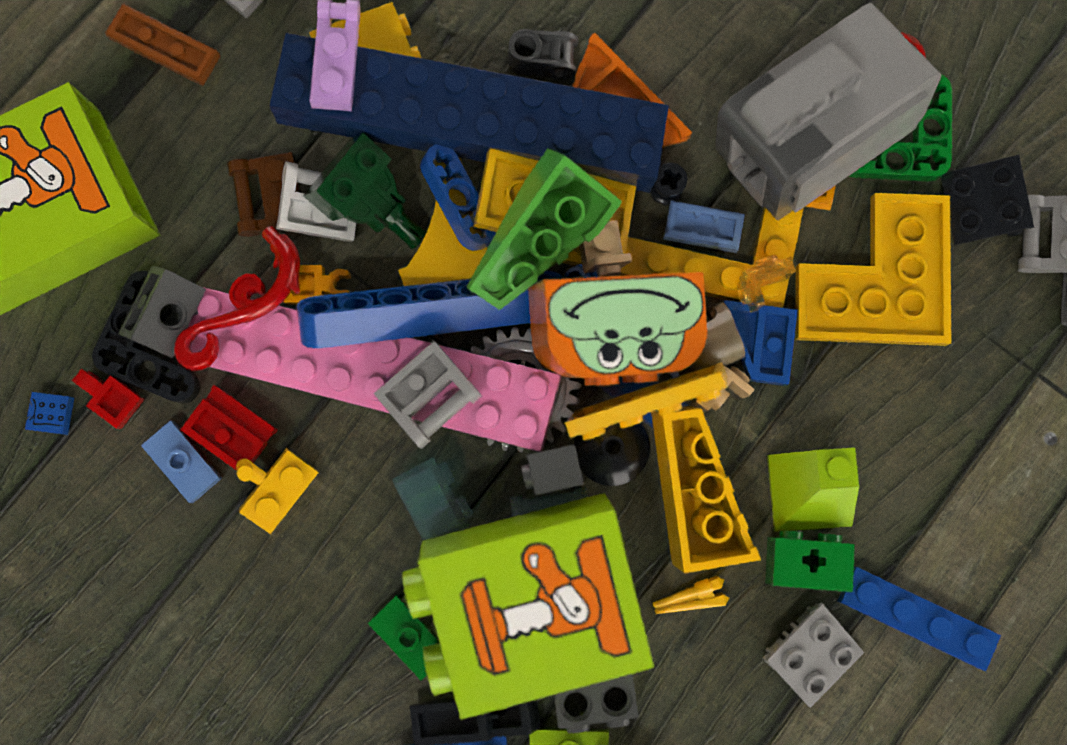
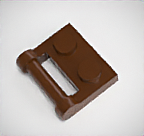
M293 152L249 160L235 159L227 163L229 176L233 177L240 218V221L237 223L239 236L251 237L262 235L264 229L269 226L277 228L283 169L286 161L296 163V157ZM255 174L259 176L265 219L255 220L248 176ZM296 183L295 192L301 193L300 183Z

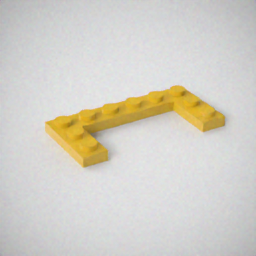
M765 207L763 208L751 265L628 237L625 254L631 253L632 262L622 267L621 273L618 276L703 272L706 296L783 308L804 208L798 212L792 211L780 220H776ZM571 251L568 254L569 258L562 262L574 266L582 264L580 252Z

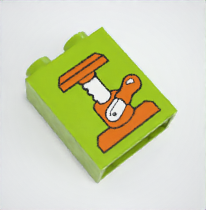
M71 83L63 84L0 115V315L161 236L100 110Z
M605 493L423 540L418 558L419 567L402 572L406 600L413 619L433 615L440 643L423 648L424 662L431 690L434 695L453 691L461 719L654 668L615 510Z

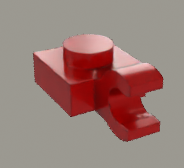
M81 368L72 379L76 385L93 396L86 406L116 429H122L145 400L118 378L111 375L104 382L90 370L87 372Z

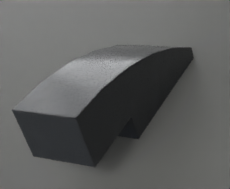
M455 697L410 705L414 745L488 741L493 737L531 735L541 728L537 699L464 719L460 718Z

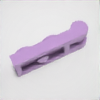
M318 0L310 94L312 108L352 111L360 24L359 0H347L346 3ZM332 19L346 20L345 28L331 27Z

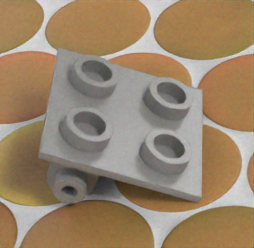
M816 603L813 607L808 605L806 611L796 620L799 625L797 626L792 622L790 627L793 631L788 634L784 630L781 634L785 639L779 638L770 648L767 647L765 649L767 654L762 658L773 670L775 669L809 708L864 653L822 603Z

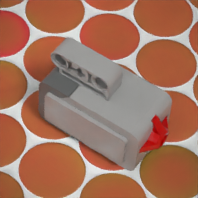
M869 3L847 16L730 97L718 113L715 148L726 161L729 171L762 208L765 207L776 220H780L792 211L798 212L911 133L925 115L942 74L926 59L925 50L919 40L912 35L904 32L901 33L874 4Z

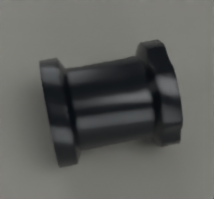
M665 163L659 167L657 180L650 191L651 197L656 203L669 206L671 200L679 201L680 195L686 188L688 181L685 170L675 163ZM663 180H666L668 184H675L674 190H671L668 185L662 186Z

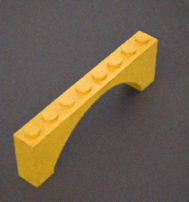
M393 2L360 13L358 47L422 58L417 46L410 48L406 38L412 35L410 26L404 13L397 14ZM346 20L332 23L331 27L345 28ZM316 30L310 31V37L316 38ZM436 161V166L446 167L444 162L438 163ZM446 178L443 181L444 184L448 182ZM455 189L449 190V196L453 203L459 206L466 205V198L462 192ZM436 200L428 231L418 251L408 266L399 269L398 272L404 286L471 279L488 247L477 251L468 250L463 247ZM469 211L462 218H465L468 214L471 216L473 214L472 211ZM472 227L470 228V232H471L472 234H475V233H478L479 235L482 234V231L480 230V228H478V229H473Z

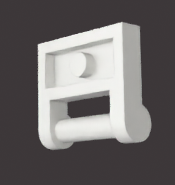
M286 161L282 174V190L276 229L346 242L354 241L356 223L345 218L331 221L303 196L305 193L295 192L296 183L312 185L322 172L298 168L297 163Z

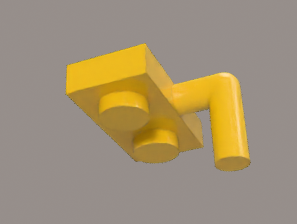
M288 448L284 450L267 473L250 460L240 459L236 464L238 478L241 481L250 480L257 486L241 505L239 513L271 534L319 473L318 470Z

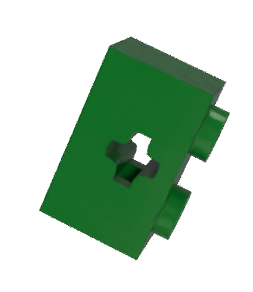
M779 530V538L767 537L765 584L781 587L853 592L855 544L842 543V535L818 533V541L803 540V532ZM811 555L816 557V564H802L803 556Z

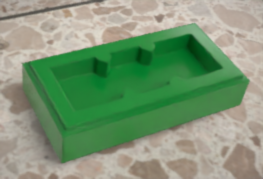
M396 595L368 624L422 681L427 676L423 648L440 643V641L420 618L413 619L408 605Z

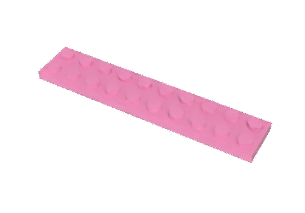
M205 288L206 291L197 307L199 314L193 315L188 327L205 319L237 310L229 299V293ZM278 306L268 314L251 322L199 333L191 343L190 349L192 352L201 351L207 343L206 335L213 333L219 340V353L217 359L209 366L210 368L389 413L374 393L431 343L413 338H403L312 349L301 343L297 310ZM439 345L482 395L474 404L471 401L441 427L542 452L562 376ZM451 382L411 418L423 422L460 389L454 382Z

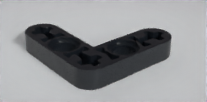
M144 270L136 271L127 279L92 353L93 363L99 370L165 399L181 404L190 403L198 396L200 391V381L195 374L139 350L140 343L118 334L121 329L120 322L122 317L129 313L132 307L129 304L131 300L135 301L139 293L138 287L144 283L149 271ZM108 351L115 352L117 355L130 361L127 367L116 362H110L108 358H105ZM151 361L156 368L155 375L151 380L142 382L138 377V368L142 363ZM166 376L178 381L184 379V383L189 385L186 392L179 391L177 394L175 387L165 384L163 381Z

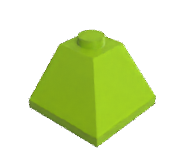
M855 447L767 455L774 532L779 530L793 531L852 527L859 492Z

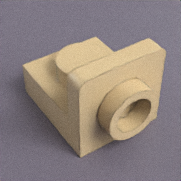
M617 220L608 221L598 236L590 242L585 241L579 245L584 273L597 272L598 277L615 276L621 273L622 267L632 262L631 253L623 254Z
M724 365L727 374V387L742 399L750 396L754 388L748 384L750 381L749 377L736 367L732 366L729 369ZM726 388L720 390V397L698 403L697 398H695L690 405L702 408L703 413L709 411L710 408L717 411L729 397L730 393L725 390Z

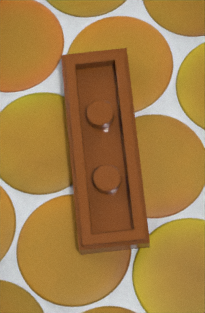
M125 4L121 5L105 32V35L110 40L201 86H204L221 56L217 50Z

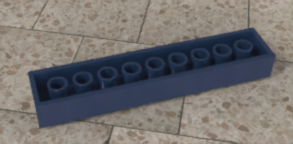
M290 33L285 34L269 105L277 124L351 138L364 133L373 142L421 151H428L430 147L438 144L453 149L459 158L481 162L486 161V155L490 148L538 161L547 149H551L565 155L587 174L636 186L637 191L650 193L657 180L669 105L358 47L352 111L312 108L310 104L316 38Z

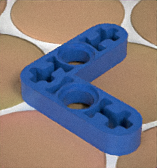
M438 144L433 145L423 156L420 162V169L458 241L463 247L472 251L489 247L496 232L481 228V235L470 232L471 227L478 229L473 226L479 194L453 149ZM436 160L438 163L444 162L446 167L435 166L433 161ZM445 178L448 181L446 184L443 183ZM455 189L462 192L466 198V205L459 206L453 203L449 196V190ZM469 211H472L473 214L471 216L468 214L465 218H462Z

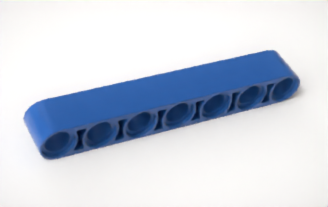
M545 271L538 277V281L535 284L544 280L564 279V277L554 271ZM471 279L308 297L297 304L300 340L302 345L308 348L321 349L530 323L528 289L501 310H498L467 288Z

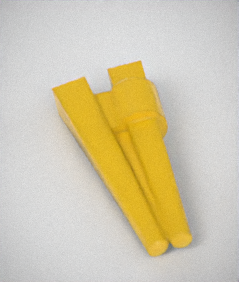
M717 575L709 579L705 578L693 583L691 587L653 602L655 614L726 606L729 597L722 592L717 594L713 592L714 590L721 589L725 580Z

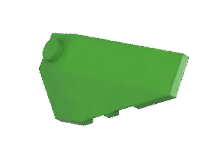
M547 149L521 186L469 281L467 288L498 310H501L538 281V277L556 263L560 265L569 258L568 254L583 242H590L598 236L622 201L565 155Z

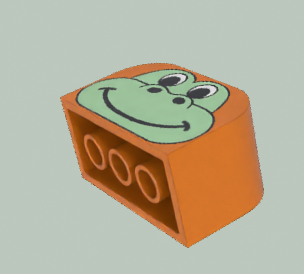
M703 272L544 280L528 288L531 339L537 360L548 372L559 374L563 378H584L585 385L619 384V376H622V383L658 381L657 373L680 371L694 363L702 353L706 343L707 321Z

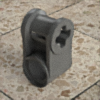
M520 29L510 37L508 64L515 73L520 75L545 76L553 79L573 78L577 72L573 62L574 48L578 46L579 42L578 36L567 31L549 32ZM526 48L531 50L533 54L523 57L517 54L516 51Z

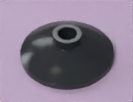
M618 422L605 428L606 433L588 440H583L582 435L575 437L574 445L580 470L590 480L601 485L619 486L632 481L643 471L649 458V439L640 423L621 428ZM609 440H615L619 443L620 450L617 454H609L606 451L605 445Z

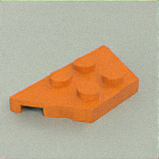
M596 33L591 35L572 87L664 104ZM669 108L662 148L685 142L692 135V131Z

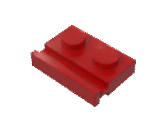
M216 385L211 387V392L205 399H202L180 429L235 470L236 464L240 459H248L254 463L267 446L269 439L278 431L276 427Z

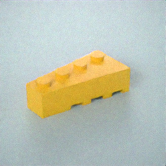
M684 406L680 410L666 415H659L658 410L652 411L672 564L683 573L761 560L758 550L753 545L747 529L749 528L743 513H740L733 495L734 489L730 479L726 476L720 462V454L702 408Z

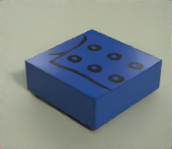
M32 392L25 429L68 435L75 398Z

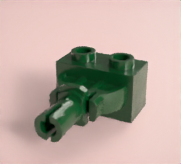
M364 133L347 141L303 195L331 221L345 218L354 223L367 224L376 233L387 227L404 241L410 249L417 247L421 242L419 237L424 238L427 233L425 229H422L403 211L402 204L406 201V198L396 190L394 177L386 167L392 159Z

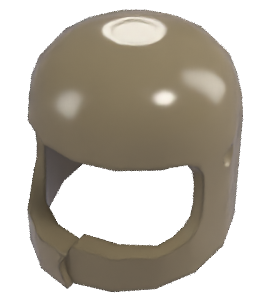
M719 303L712 307V312L710 313L712 320L707 322V339L704 349L697 360L688 366L693 371L720 362L728 366L745 357L742 339L737 331L733 316L725 303Z

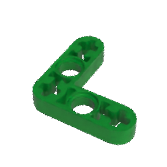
M941 75L935 92L940 94L933 101V109L926 111L913 130V143L896 142L879 154L876 161H869L849 176L854 178L927 182L935 181L942 177L949 170L952 163V86L948 78ZM933 119L937 121L941 127L940 135L931 136L927 134L923 128L924 120ZM892 152L901 155L904 160L903 168L900 170L890 168L886 163V155ZM930 155L933 156L934 162L940 164L937 168L931 170V164L918 163L912 170L914 161H925Z

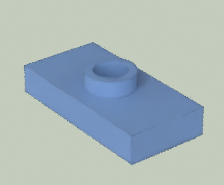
M671 200L663 239L737 253L745 214Z
M170 420L141 446L188 503H194L219 482L222 477L188 436L180 430L181 428L177 423Z

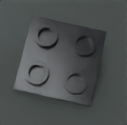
M1019 154L946 172L941 177L944 195H950V225L954 245L1007 234V237H1013L1023 234L1022 230L1035 228Z

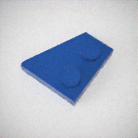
M724 300L723 303L726 304L733 316L737 331L745 348V357L740 360L745 374L749 377L750 381L780 386L789 385L797 310Z

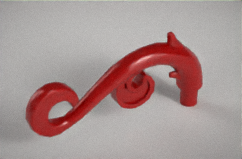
M272 226L265 228L262 232V237L270 244V250L275 255L273 268L279 266L277 278L266 294L265 283L257 275L246 273L238 277L232 283L229 290V299L237 310L200 321L179 334L174 345V355L177 362L184 368L192 371L204 370L217 359L219 340L213 333L206 335L207 343L201 351H191V343L199 333L251 322L277 308L289 296L292 290L296 294L300 293L299 274L301 259L297 247L286 234H280ZM253 294H259L262 296L257 299L250 300V297Z

